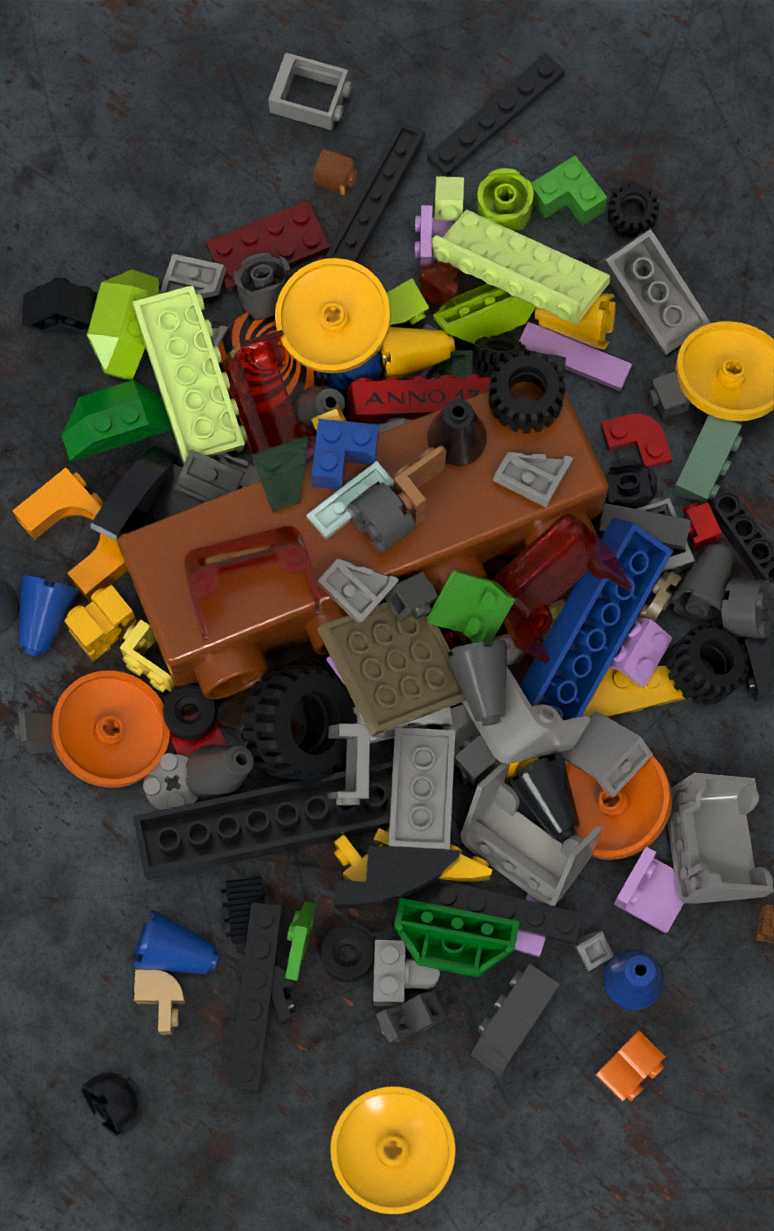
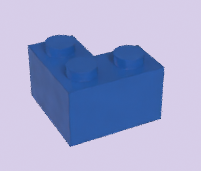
M318 419L311 475L313 487L339 490L343 487L346 462L368 465L376 462L379 425Z

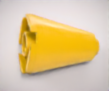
M601 293L578 324L569 320H563L556 314L538 307L535 310V319L539 320L541 327L594 348L606 349L610 341H606L605 337L607 333L613 332L616 303L610 301L614 294Z
M390 327L387 338L378 351L381 356L379 363L382 367V380L387 377H398L400 380L450 359L451 352H455L453 336L448 335L444 330Z

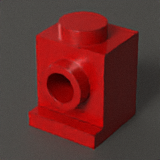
M708 502L701 505L693 503L683 508L684 519L691 520L688 538L692 537L690 544L692 552L719 541L722 532Z

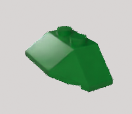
M132 380L79 397L62 433V438L71 463L170 431L172 427L162 396Z
M400 898L394 928L418 966L479 977L514 952L520 921Z

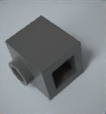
M663 371L652 379L647 394L651 405L657 407L662 419L689 410L691 402L680 388L677 371L672 373L670 371Z
M421 572L396 584L384 599L398 621L401 622L414 615L418 619L432 610L430 605L439 596L435 592L433 584Z
M481 734L477 738L470 736L459 747L461 751L454 757V764L473 785L500 763L491 753Z

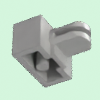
M375 940L374 1006L402 1005L404 1003V989H431L437 984L440 971L438 969L418 966L413 958H405V944L403 941Z

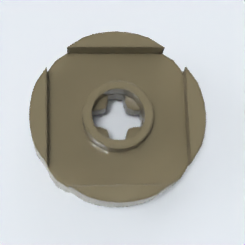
M666 571L652 590V593L656 596L652 595L650 600L645 603L638 617L649 618L657 623L660 619L658 618L660 612L662 613L667 608L669 599L682 580V577L674 572L669 573Z

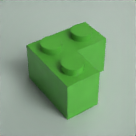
M573 156L531 183L534 192L533 206L543 219L567 205L579 223L584 226L605 212L608 197L576 156Z

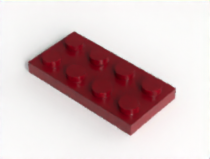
M308 200L206 241V246L214 263L222 264L227 269L223 283L228 293L237 290L234 281L235 270L238 272L241 268V262L252 255L271 253L272 257L275 258L281 256L287 260L291 268L328 253L330 249Z

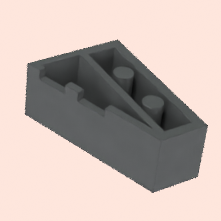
M531 964L528 965L524 972L520 970L516 972L509 983V986L513 988L507 996L502 993L493 1006L497 1010L494 1017L491 1019L486 1016L477 1030L481 1036L470 1056L499 1076L502 1075L509 1061L517 1052L523 1040L560 986L558 982Z

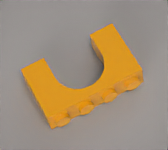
M64 468L12 512L21 526L36 540L56 522L65 517L78 515L93 521L104 503L95 492L91 495L84 488L87 484L77 472L72 475L67 468ZM100 533V539L95 550L67 574L74 586L90 602L91 596L95 591L102 587L106 589L128 570L117 540L115 541Z

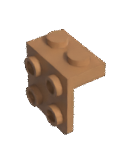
M443 445L436 449L434 447L427 449L420 456L418 462L412 466L409 464L403 466L395 474L394 493L403 503L401 507L404 511V516L410 513L416 525L425 519L426 498L418 488L444 470L446 449Z

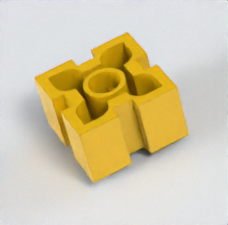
M112 585L106 589L102 587L95 591L91 596L92 602L86 607L81 605L74 607L67 614L68 618L64 620L71 636L92 662L111 649V645L115 642L121 641L132 624H138L133 610Z

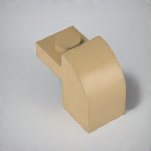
M135 970L134 1001L137 1004H159L158 1032L161 1035H173V1027L179 1026V1008H174V1004H186L183 989L173 976L164 971Z

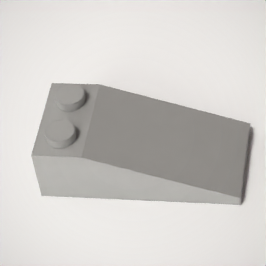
M651 229L640 233L597 263L600 271L610 275L609 285L665 355L683 344L684 340L693 331L710 324L709 319Z

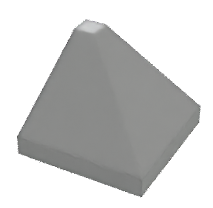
M601 930L579 936L577 945L572 944L588 971L614 957Z

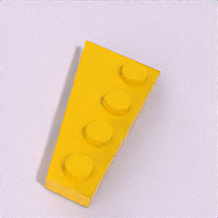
M657 666L645 687L635 685L619 670L608 668L582 716L588 715L590 717L597 711L608 718H613L616 715L628 712L633 713L644 708L685 700V698L682 696L683 692L680 689L677 691L673 687L675 682L669 679L668 674L671 670L667 669L666 666Z

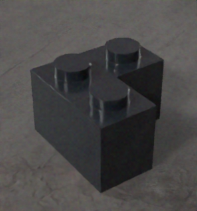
M54 278L52 281L37 286L35 289L23 294L22 326L43 333L60 326L86 333L88 332L98 292L92 291L88 286H78L70 283L66 278Z

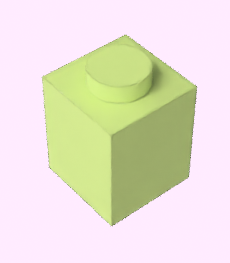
M436 176L434 220L457 221L463 214V177Z

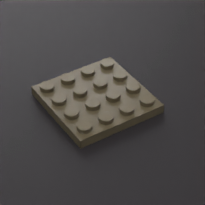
M385 602L377 605L362 623L358 624L348 615L322 624L317 629L371 737L466 701L447 658V652H451L439 627L430 624L426 620L429 613L418 619L414 615L399 622L388 603Z

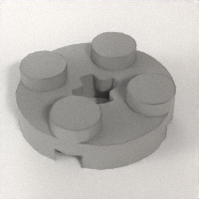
M166 753L161 757V761L156 768L144 778L143 789L147 799L158 811L199 801V798L192 793L187 785L186 763L189 759L188 757ZM178 777V783L181 787L178 790L173 788L171 791H168L166 781L169 778Z

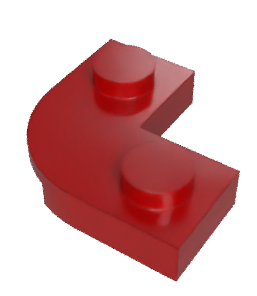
M629 414L601 422L600 426L608 451L636 444L643 467L649 469V467L655 468L672 463V456L663 429L653 418L643 414Z

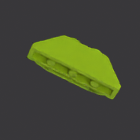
M132 269L101 282L87 337L105 374L127 381L133 380L146 346L132 304L133 301L159 295V278Z
M486 283L448 299L440 307L439 311L433 314V317L447 334L475 344V341L479 338L498 336L525 324L536 306L520 297L512 296L501 288Z

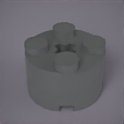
M258 253L244 259L238 272L235 270L234 281L241 306L255 320H262L265 317L275 315L277 300L284 287L286 270H290L287 260L281 256L275 258L272 257L271 253Z
M377 481L346 506L348 512L354 518L351 522L361 535L367 533L371 537L370 543L379 554L388 551L416 529V524L411 514L408 513L404 516V511L401 507L403 505L402 501L383 482Z
M732 578L725 591H730L729 598L722 602L724 628L731 631L730 635L734 634L736 637L765 639L774 628V582L765 579Z

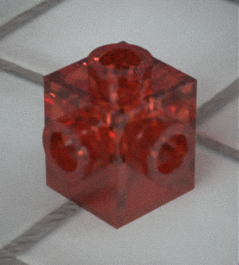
M436 258L430 267H424L420 274L418 282L422 283L420 288L422 296L432 303L444 305L450 297H456L461 286L459 278L462 271L450 263H444Z

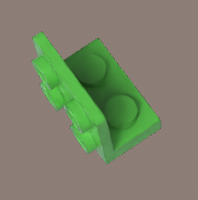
M453 570L426 620L432 625L462 632L473 643L484 641V644H488L489 647L512 607L515 598L496 581Z

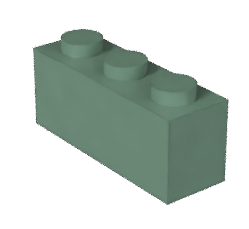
M708 415L675 485L673 495L691 503H699V505L707 503L708 499L714 501L720 488L716 481L719 475L725 477L732 462L727 458L731 450L737 452L743 436L738 435L742 425L734 421Z

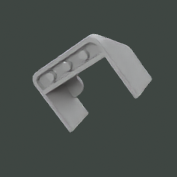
M529 629L494 637L493 640L506 641L507 665L521 663L536 635V631ZM508 666L506 671L505 716L500 718V723L482 726V721H475L467 701L462 702L493 756L506 764L574 749L590 721L588 715L563 721L559 713L551 706L544 704L531 706Z
M502 762L478 784L461 831V840L471 852L487 861L490 866L539 902L554 906L564 896L591 858L602 828L597 826L585 839L578 836H570L563 844L557 839H553L550 834L517 811L519 797L512 787L504 783L510 764Z

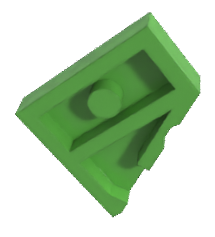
M305 901L302 910H296L293 923L291 922L287 940L292 941L285 976L287 979L298 980L301 961L304 959L312 931L316 903Z

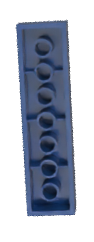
M615 517L612 518L520 684V688L531 706L540 704L551 706L559 713L563 721L583 715L673 550L634 522Z

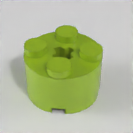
M501 168L492 171L479 184L477 214L515 232L524 229L532 213L534 192L531 182L514 169Z

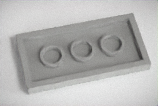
M395 728L389 847L450 850L455 730Z

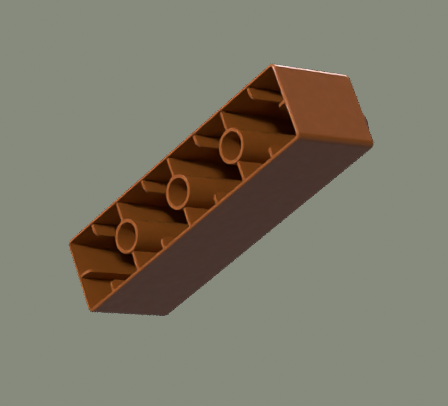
M531 382L517 383L509 390L516 400L524 403L536 402L544 396L541 388ZM489 391L466 399L465 401L472 406L486 429L487 442L482 455L475 462L463 467H456V465L446 463L443 471L420 486L418 490L426 498L425 519L416 525V529L382 554H379L370 543L371 537L367 533L361 535L351 521L325 540L307 519L306 515L338 491L313 487L311 476L313 460L120 536L117 539V543L175 687L199 685L206 698H225L253 687L256 681H262L261 676L270 670L265 659L269 656L309 640L316 653L328 655L329 652L317 629L322 624L348 616L349 614L320 588L315 581L335 559L350 562L354 566L372 569L373 572L394 576L399 580L396 584L423 572L433 584L435 592L439 596L453 570L489 579L484 566L498 558H515L528 552L535 566L548 567L565 562L590 548L598 538L593 526L601 520L609 485L566 392L564 393L560 414L557 418L553 419V424L549 427L543 424V429L539 432L532 428L530 429V434H523L524 429L518 428L517 432L511 431V425L508 424L504 427L500 424L501 418L496 419L492 414L493 408H490ZM441 410L379 434L376 461L393 480L398 470L407 464L410 466L414 465L420 460V456L429 449L427 441L428 428ZM508 452L523 453L524 455L546 454V458L563 459L564 456L574 458L572 465L547 508L493 481L496 471ZM346 462L343 486L370 465ZM383 598L379 604L385 603L386 600ZM436 600L430 605L431 608H433Z

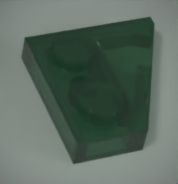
M307 437L252 455L272 512L301 503L306 453L308 450Z

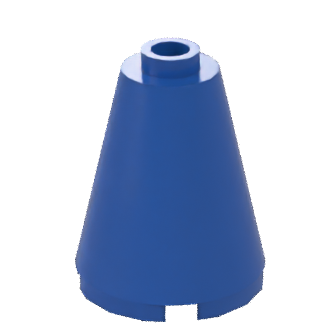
M23 574L20 589L18 646L24 647L23 653L40 657L41 652H48L77 597L78 588Z
M153 909L149 910L147 916L152 917V919L148 921V924L144 923L133 955L138 957L139 960L132 962V968L193 974H207L209 969H215L219 953L214 952V944Z
M635 949L625 950L615 955L607 964L604 971L603 984L614 1004L625 1010L638 1011L651 1006L658 1000L664 987V974L658 961L650 954Z

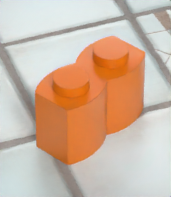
M637 1031L595 1076L621 1102L626 1097L632 1101L643 1090L640 1083L647 1076L653 1079L665 1067L661 1061L666 1056L640 1031Z

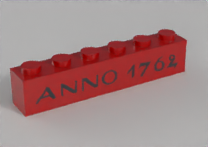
M472 374L465 378L444 375L438 379L416 376L410 380L387 377L382 381L359 378L352 382L346 391L349 421L372 424L386 423L388 419L395 417L415 420L443 409L452 400H466L489 391L491 377H482L480 374Z

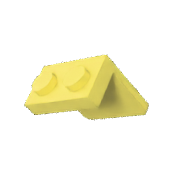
M140 620L137 625L132 624L123 637L125 641L120 647L124 657L123 661L127 663L126 668L139 677L142 673L151 680L149 683L160 692L164 693L165 690H168L171 693L176 689L172 677L144 658L156 641L151 626L143 620Z

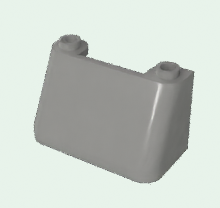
M693 773L671 788L672 806L667 826L677 893L681 902L699 904L766 897L773 893V878L769 870L765 867L755 868L748 828L747 814L755 808L759 801L755 778Z

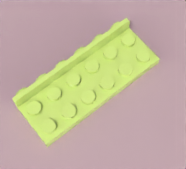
M467 209L443 237L435 235L432 239L433 257L437 258L440 262L450 264L465 274H471L484 280L489 285L501 288L514 297H520L538 308H543L556 314L559 318L569 320L575 324L579 323L610 283V275Z
M192 285L133 301L134 312L183 464L191 449L209 457L236 450L237 453L242 452L245 446L244 442L248 441L244 426H239L236 416L239 415L235 399H230L227 389H230V383L226 372L221 373L220 370L221 354L218 346L212 345L210 336H213V331L209 319L204 320L201 311L204 310L201 294H196Z

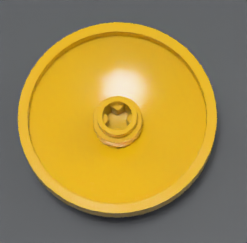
M329 258L312 262L302 267L289 278L277 300L275 321L278 335L285 349L296 361L314 371L341 373L360 367L377 354L384 344L390 329L391 308L383 285L370 270L350 260Z
M723 321L704 325L693 331L684 340L677 356L675 371H677L678 382L683 394L694 406L711 416L729 421L753 420L774 410V339L771 336L748 324Z
M382 1087L361 1095L343 1111L332 1134L331 1161L340 1185L355 1202L371 1211L383 1214H404L425 1206L441 1192L453 1169L455 1140L446 1116L428 1097L408 1088Z

